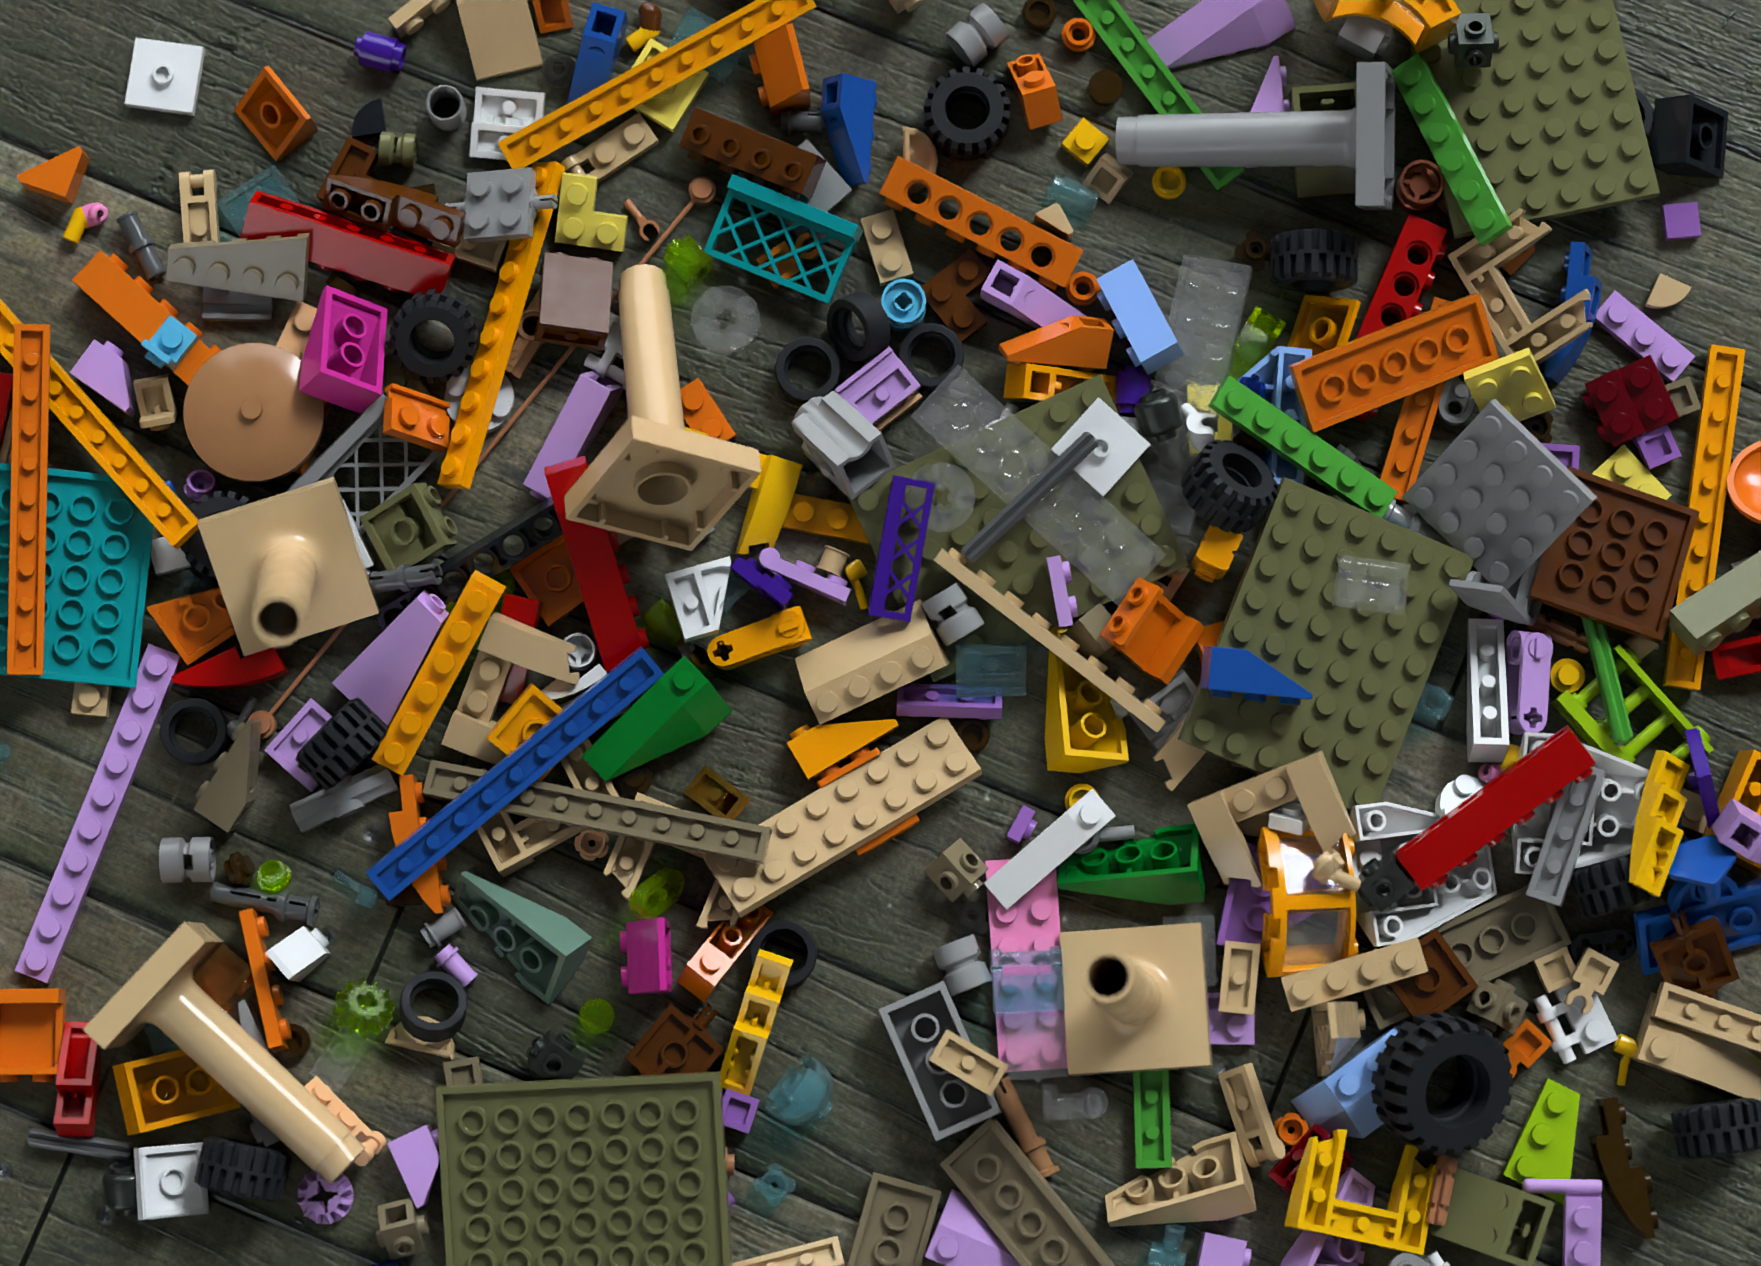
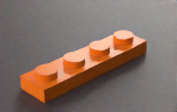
M253 908L239 911L268 1049L274 1053L288 1050L287 1040L291 1039L292 1035L287 1018L282 1019L279 1005L284 1004L282 989L279 984L274 985L272 971L277 970V966L266 954L267 948L264 937L269 936L265 916L260 917L259 913Z

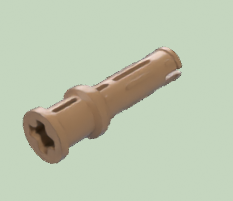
M1007 1076L1001 1079L1006 1094L1003 1093L999 1083L993 1094L1006 1117L1012 1133L1019 1144V1148L1040 1174L1046 1178L1060 1171V1168L1052 1163L1045 1148L1047 1144L1045 1138L1037 1136L1010 1080L1011 1078Z

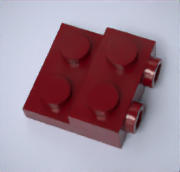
M1648 355L1625 367L1615 369L1585 383L1587 391L1582 393V396L1590 412L1597 410L1602 423L1596 426L1605 444L1611 441L1613 447L1617 448L1634 440L1636 437L1680 419L1652 355Z

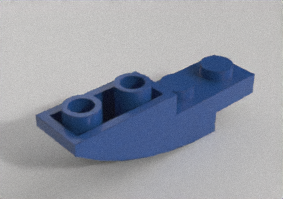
M1571 241L1570 252H1566L1564 256V271L1568 273L1567 286H1562L1560 301L1562 304L1584 289H1588L1591 300L1584 301L1586 322H1592L1594 325L1600 303L1602 283L1596 276H1590L1592 257L1590 247L1585 242ZM1592 328L1540 364L1541 373L1544 374V377L1551 384H1559L1571 370L1580 356Z

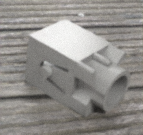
M831 391L825 397L811 398L798 409L794 420L791 422L794 432L804 440L801 446L804 454L824 476H827L851 500L895 468L882 433L835 391Z

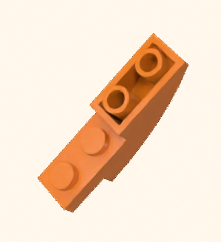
M413 774L399 776L403 811L388 812L395 846L399 845L428 821L427 817H421L420 803H425V796L422 794L424 784L423 782H418L417 777ZM446 855L412 882V885L423 901L437 915L446 914L445 906L451 905L449 886L443 885L441 871H447Z

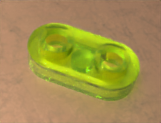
M663 867L633 890L629 898L632 915L643 920L653 919L676 903L684 889V876L682 872Z

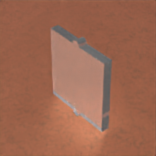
M1033 1012L1030 1016L1004 1018L1007 1065H1009L1008 1080L1034 1079L1036 1082H1040L1042 1078L1067 1077L1063 1014L1037 1016Z

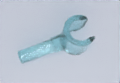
M339 870L335 872L333 876L335 879L351 890L357 891L354 903L371 909L374 907L378 896L375 889L355 882Z

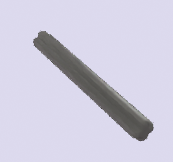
M1084 432L962 548V554L970 562H976L1098 446L1099 443L1089 432Z

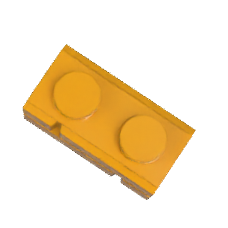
M1209 525L1190 564L1193 567L1192 569H1195L1194 575L1210 583H1213L1214 579H1222L1229 569L1243 535L1241 533L1234 534L1231 531L1225 532L1218 527Z

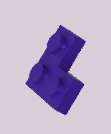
M738 557L730 568L733 574L780 611L791 608L794 605L792 586L779 575L775 574L773 578L766 573L762 575L766 570L750 557L747 561Z

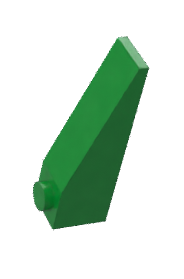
M684 655L581 757L607 782L653 759L707 736L732 713V710L706 677Z
M1196 824L1166 826L1154 830L1155 836L1135 841V839L1122 840L1123 846L1106 851L1103 848H1096L1087 854H1077L1068 857L1059 865L1058 889L1165 905L1204 902L1205 873L1202 838ZM1190 861V867H1182Z

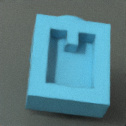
M169 315L150 341L144 339L141 345L148 351L144 357L155 366L162 369L166 365L174 371L200 338Z

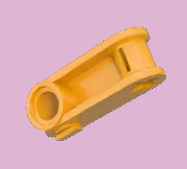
M796 606L715 637L709 643L707 653L710 661L716 667L727 671L781 651L800 647L812 641V636L801 606ZM726 645L729 650L733 649V651L728 653L729 659L727 661L716 656L721 653L720 647Z

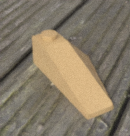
M1651 992L1635 1040L1637 1050L1631 1060L1740 1098H1754L1761 1101L1760 1059L1744 1048L1651 1017L1657 995Z
M1326 1002L1311 1006L1317 1077L1329 1076L1361 1038L1360 1030H1365L1366 1027L1364 1009H1358L1357 1002Z
M1234 1131L1202 1140L1192 1146L1193 1152L1177 1161L1172 1157V1168H1163L1149 1177L1140 1175L1105 1195L1109 1226L1218 1221L1257 1211L1253 1184L1237 1132Z

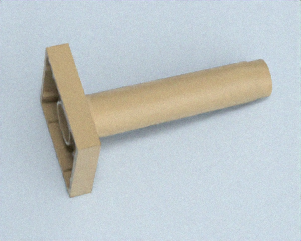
M635 265L622 272L618 279V301L628 420L564 496L566 519L692 551L760 475L759 450L685 430L671 302L666 274L662 269L654 265Z
M335 477L199 519L198 528L244 656L272 647L287 646L297 639L379 613V605L375 594L371 590L370 579Z
M184 922L83 1030L103 1049L127 1046L148 1023L157 1026L313 1171L316 1170L330 1184L334 1183L366 1147L351 1134V1131L196 984L193 980V975L224 941L204 923Z
M1201 922L1059 932L1068 1075L1081 1076L1213 1067L1204 935ZM1128 977L1125 989L1118 995L1112 996L1117 984Z

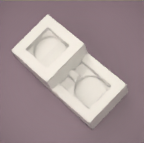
M598 664L582 676L577 685H571L568 682L556 679L541 691L555 703L563 702L585 692L607 673Z

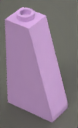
M594 370L580 374L523 483L531 488L529 493L541 501L551 497L544 467L586 456L624 390L622 388L623 385L608 377L605 379L600 378Z
M424 589L332 683L349 700L359 697L389 726L450 615L445 610L444 602L435 594H429Z

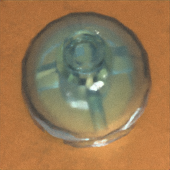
M810 1054L799 1058L804 1063L797 1069L790 1065L777 1080L768 1095V1098L773 1103L772 1105L766 1104L765 1108L787 1125L802 1126L810 1124L816 1119L821 1121L829 1114L833 1107V1104L830 1102L834 1091V1081L831 1074Z

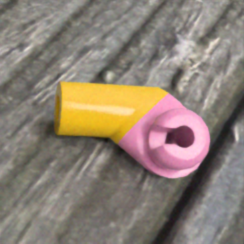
M98 202L76 208L62 237L78 244L86 228L102 224L108 218L107 208Z
M1509 744L1503 763L1483 764L1478 770L1480 780L1489 783L1515 764L1520 747Z

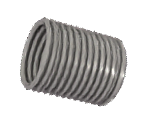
M440 85L428 93L426 109L432 123L437 128L454 130L464 123L466 106L461 93L456 88L450 85ZM444 97L456 99L460 103L458 112L450 118L435 116L433 114V107L439 99Z

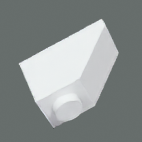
M305 926L266 952L267 956L286 978L296 982H300L331 955L326 948L330 944L326 937L317 928L311 931Z

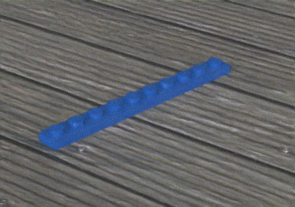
M643 647L637 648L366 871V875L390 901L647 690L664 673Z

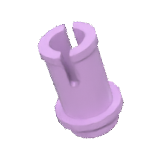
M448 944L434 957L438 962L436 966L437 968L441 966L449 975L459 981L464 988L478 973L474 972L457 953L459 950L457 947L453 948Z

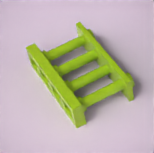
M1620 644L1611 649L1617 674L1620 676L1625 672L1638 686L1635 691L1624 699L1628 715L1647 698L1662 713L1626 746L1620 745L1618 747L1609 737L1611 733L1606 716L1602 720H1594L1586 711L1588 709L1587 704L1600 693L1597 677L1578 694L1575 692L1571 694L1566 690L1551 702L1589 746L1631 763L1636 761L1635 756L1671 724L1685 739L1684 730L1697 728L1700 731L1706 755L1714 750L1709 744L1711 741L1709 735L1700 726L1696 725L1694 727L1639 667L1638 663H1640L1637 655L1628 647L1622 648ZM1687 740L1670 754L1684 761L1690 755Z

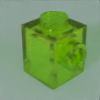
M689 235L682 240L676 238L664 250L666 254L663 257L665 267L688 291L714 268L712 258Z
M1256 306L1229 353L1237 357L1243 364L1254 367L1270 353L1286 323Z

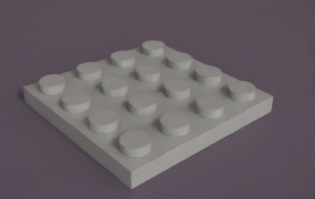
M1494 398L1409 488L1402 498L1455 549L1470 555L1471 558H1475L1472 566L1478 572H1481V575L1492 585L1504 586L1508 590L1594 502L1597 496Z

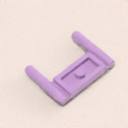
M1525 1179L1522 1184L1525 1192L1565 1194L1562 1266H1600L1602 1181L1599 1179Z

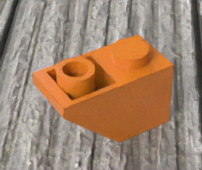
M1040 54L1022 55L1014 61L1007 62L1018 103L1029 129L1032 130L1063 121L1056 85Z

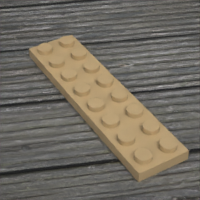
M940 717L882 751L880 755L760 823L759 825L770 827L772 830L764 865L708 854L703 858L741 918L982 775V770L948 719Z

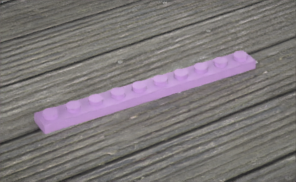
M148 643L138 668L136 688H130L14 971L45 983H51L173 684L171 676L177 674L182 662L180 655Z

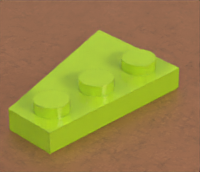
M1549 1078L1545 1079L1501 1175L1521 1185L1525 1179H1571L1580 1101L1579 1093ZM1540 1193L1564 1205L1565 1194Z

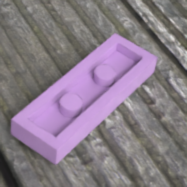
M1616 290L1597 311L1595 322L1639 359L1652 355L1661 377L1668 383L1674 382L1695 357V355Z

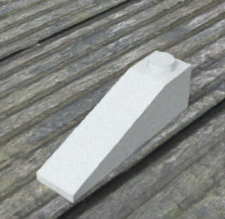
M1468 619L1466 720L1468 762L1503 763L1509 747L1504 621L1500 619Z
M1092 789L983 884L1006 910L1009 909L1114 819L1116 815Z

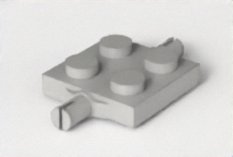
M529 167L467 173L464 202L446 203L445 205L466 212L464 240L468 243L533 238V226L537 211L540 209H556L558 199L556 194L538 196L535 189L536 171Z

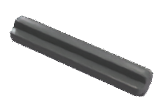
M31 1128L27 1137V1145L33 1148L120 1161L131 1160L133 1154V1144L126 1141L99 1137L58 1136L56 1131Z

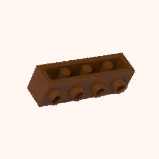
M696 107L693 110L679 145L689 151L687 157L707 165L710 159L720 163L718 169L727 174L737 176L739 171L750 175L749 181L768 188L770 183L781 187L779 193L795 200H799L800 195L808 199L812 198L827 162L814 153Z

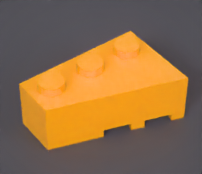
M1755 749L1738 751L1717 800L1720 814L1733 798L1761 815V752ZM1706 826L1702 837L1715 835L1712 827L1708 828ZM1735 851L1736 861L1734 864L1761 876V864L1749 860Z

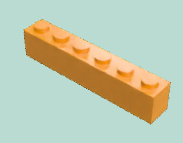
M477 570L474 571L392 720L386 736L379 744L371 760L401 776L404 775L485 628L489 617L503 595L506 586Z

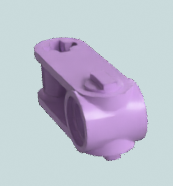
M1513 630L1506 640V684L1510 734L1538 733L1546 726L1550 667L1553 654V642L1549 634ZM1517 716V719H1511V717Z

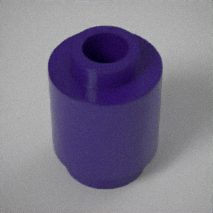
M366 31L364 37L358 36L354 47V56L358 57L359 65L389 73L393 70L400 72L403 68L407 45L401 44L399 39Z
M1125 366L1124 371L1117 372L1114 404L1120 416H1135L1134 407L1140 402L1139 396L1150 392L1152 376L1146 374L1143 367Z

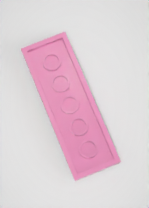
M1011 859L985 861V865L989 868L985 872L986 881ZM1055 868L1007 910L987 888L998 1059L1009 1065L1005 1072L1068 1068L1059 935L1061 930Z

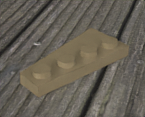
M301 233L294 237H281V235L267 236L266 239L257 240L238 238L233 239L232 242L216 243L213 240L171 244L167 255L166 281L303 302L307 292L310 233Z

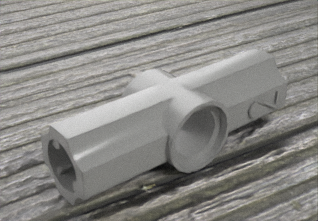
M377 764L354 776L352 774L347 775L335 787L328 790L323 788V790L296 801L289 806L300 831L304 833L334 818L342 819L364 809L366 807L365 804L398 790L399 787L392 770Z

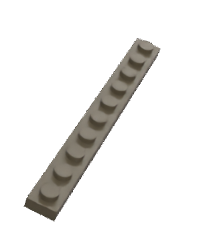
M431 760L422 794L426 797L452 801L488 771ZM541 781L533 782L499 810L500 812L763 865L772 833L771 828Z

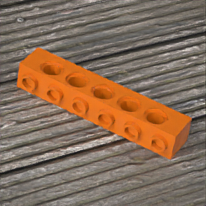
M897 156L879 194L885 196L884 204L902 212L904 206L916 212L914 219L929 227H933L935 222L946 227L945 235L961 243L964 242L965 238L977 243L978 245L975 250L992 259L995 258L996 254L1009 259L1007 265L1024 274L1028 269L1040 275L1037 281L1053 290H1056L1058 285L1065 288L1084 251L1068 241L901 156ZM916 183L925 185L928 190V197L921 204L914 203L909 197V190ZM945 199H952L959 206V213L954 219H946L940 213V205ZM984 215L989 219L990 228L986 234L978 235L972 231L970 222L974 216ZM1009 230L1017 232L1021 237L1019 248L1012 251L1005 249L1001 244L1003 233ZM1044 246L1051 251L1052 259L1048 265L1038 266L1033 262L1032 252L1036 247Z

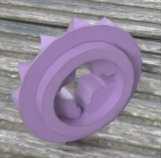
M312 1170L304 1176L297 1187V1204L300 1205L304 1216L309 1217L316 1224H332L346 1216L353 1204V1188L349 1179L343 1173L334 1183L330 1184L316 1170ZM320 1186H324L326 1192H338L337 1195L328 1200V1206H325L322 1200H312V1197L321 1192Z

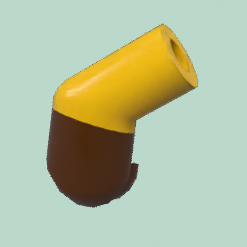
M645 2L640 5L638 13L641 14L640 28L625 38L634 53L645 46L650 38L654 40L660 33L661 10L652 2Z

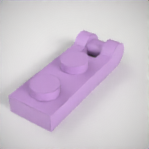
M768 547L761 551L759 560L766 572L772 575L777 574L788 582L841 605H847L851 596V589L846 587L848 582L832 574H828V577L824 578L815 574L816 568L805 562L797 560L794 565L780 559L779 552L774 548Z

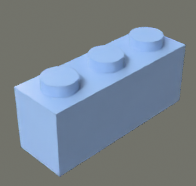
M1133 259L1096 279L1102 291L1096 294L1105 311L1107 312L1112 309L1117 317L1111 322L1120 339L1127 336L1131 346L1126 351L1135 367L1142 364L1149 375L1185 355Z

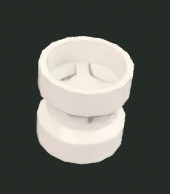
M574 633L566 637L564 641L577 646L576 652L568 653L569 667L580 672L593 667L597 661L598 652L591 638L582 633Z

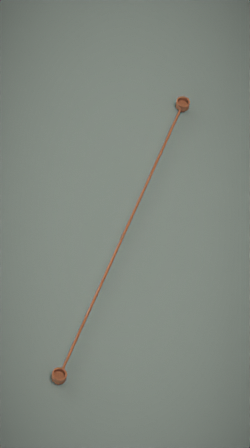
M701 176L692 180L688 189L691 201L638 265L645 264L694 204L704 207L714 202L717 192L716 186L710 178ZM619 288L611 297V305L619 295ZM569 347L480 455L477 467L576 347ZM452 489L439 505L441 511L459 489ZM347 624L337 628L269 712L261 710L250 715L248 721L255 718L261 720V740L269 739L275 734L277 721L273 714Z

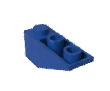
M592 3L580 44L567 104L611 80L628 26L626 11Z
M841 73L823 79L820 113L841 178L849 187L868 183L871 172L870 155L871 143L874 138L873 119L874 109L877 104V82Z
M1204 646L1200 688L1210 689V696L1231 698L1232 691L1245 693L1244 700L1266 702V695L1280 696V704L1299 706L1301 699L1312 700L1313 694L1246 649Z

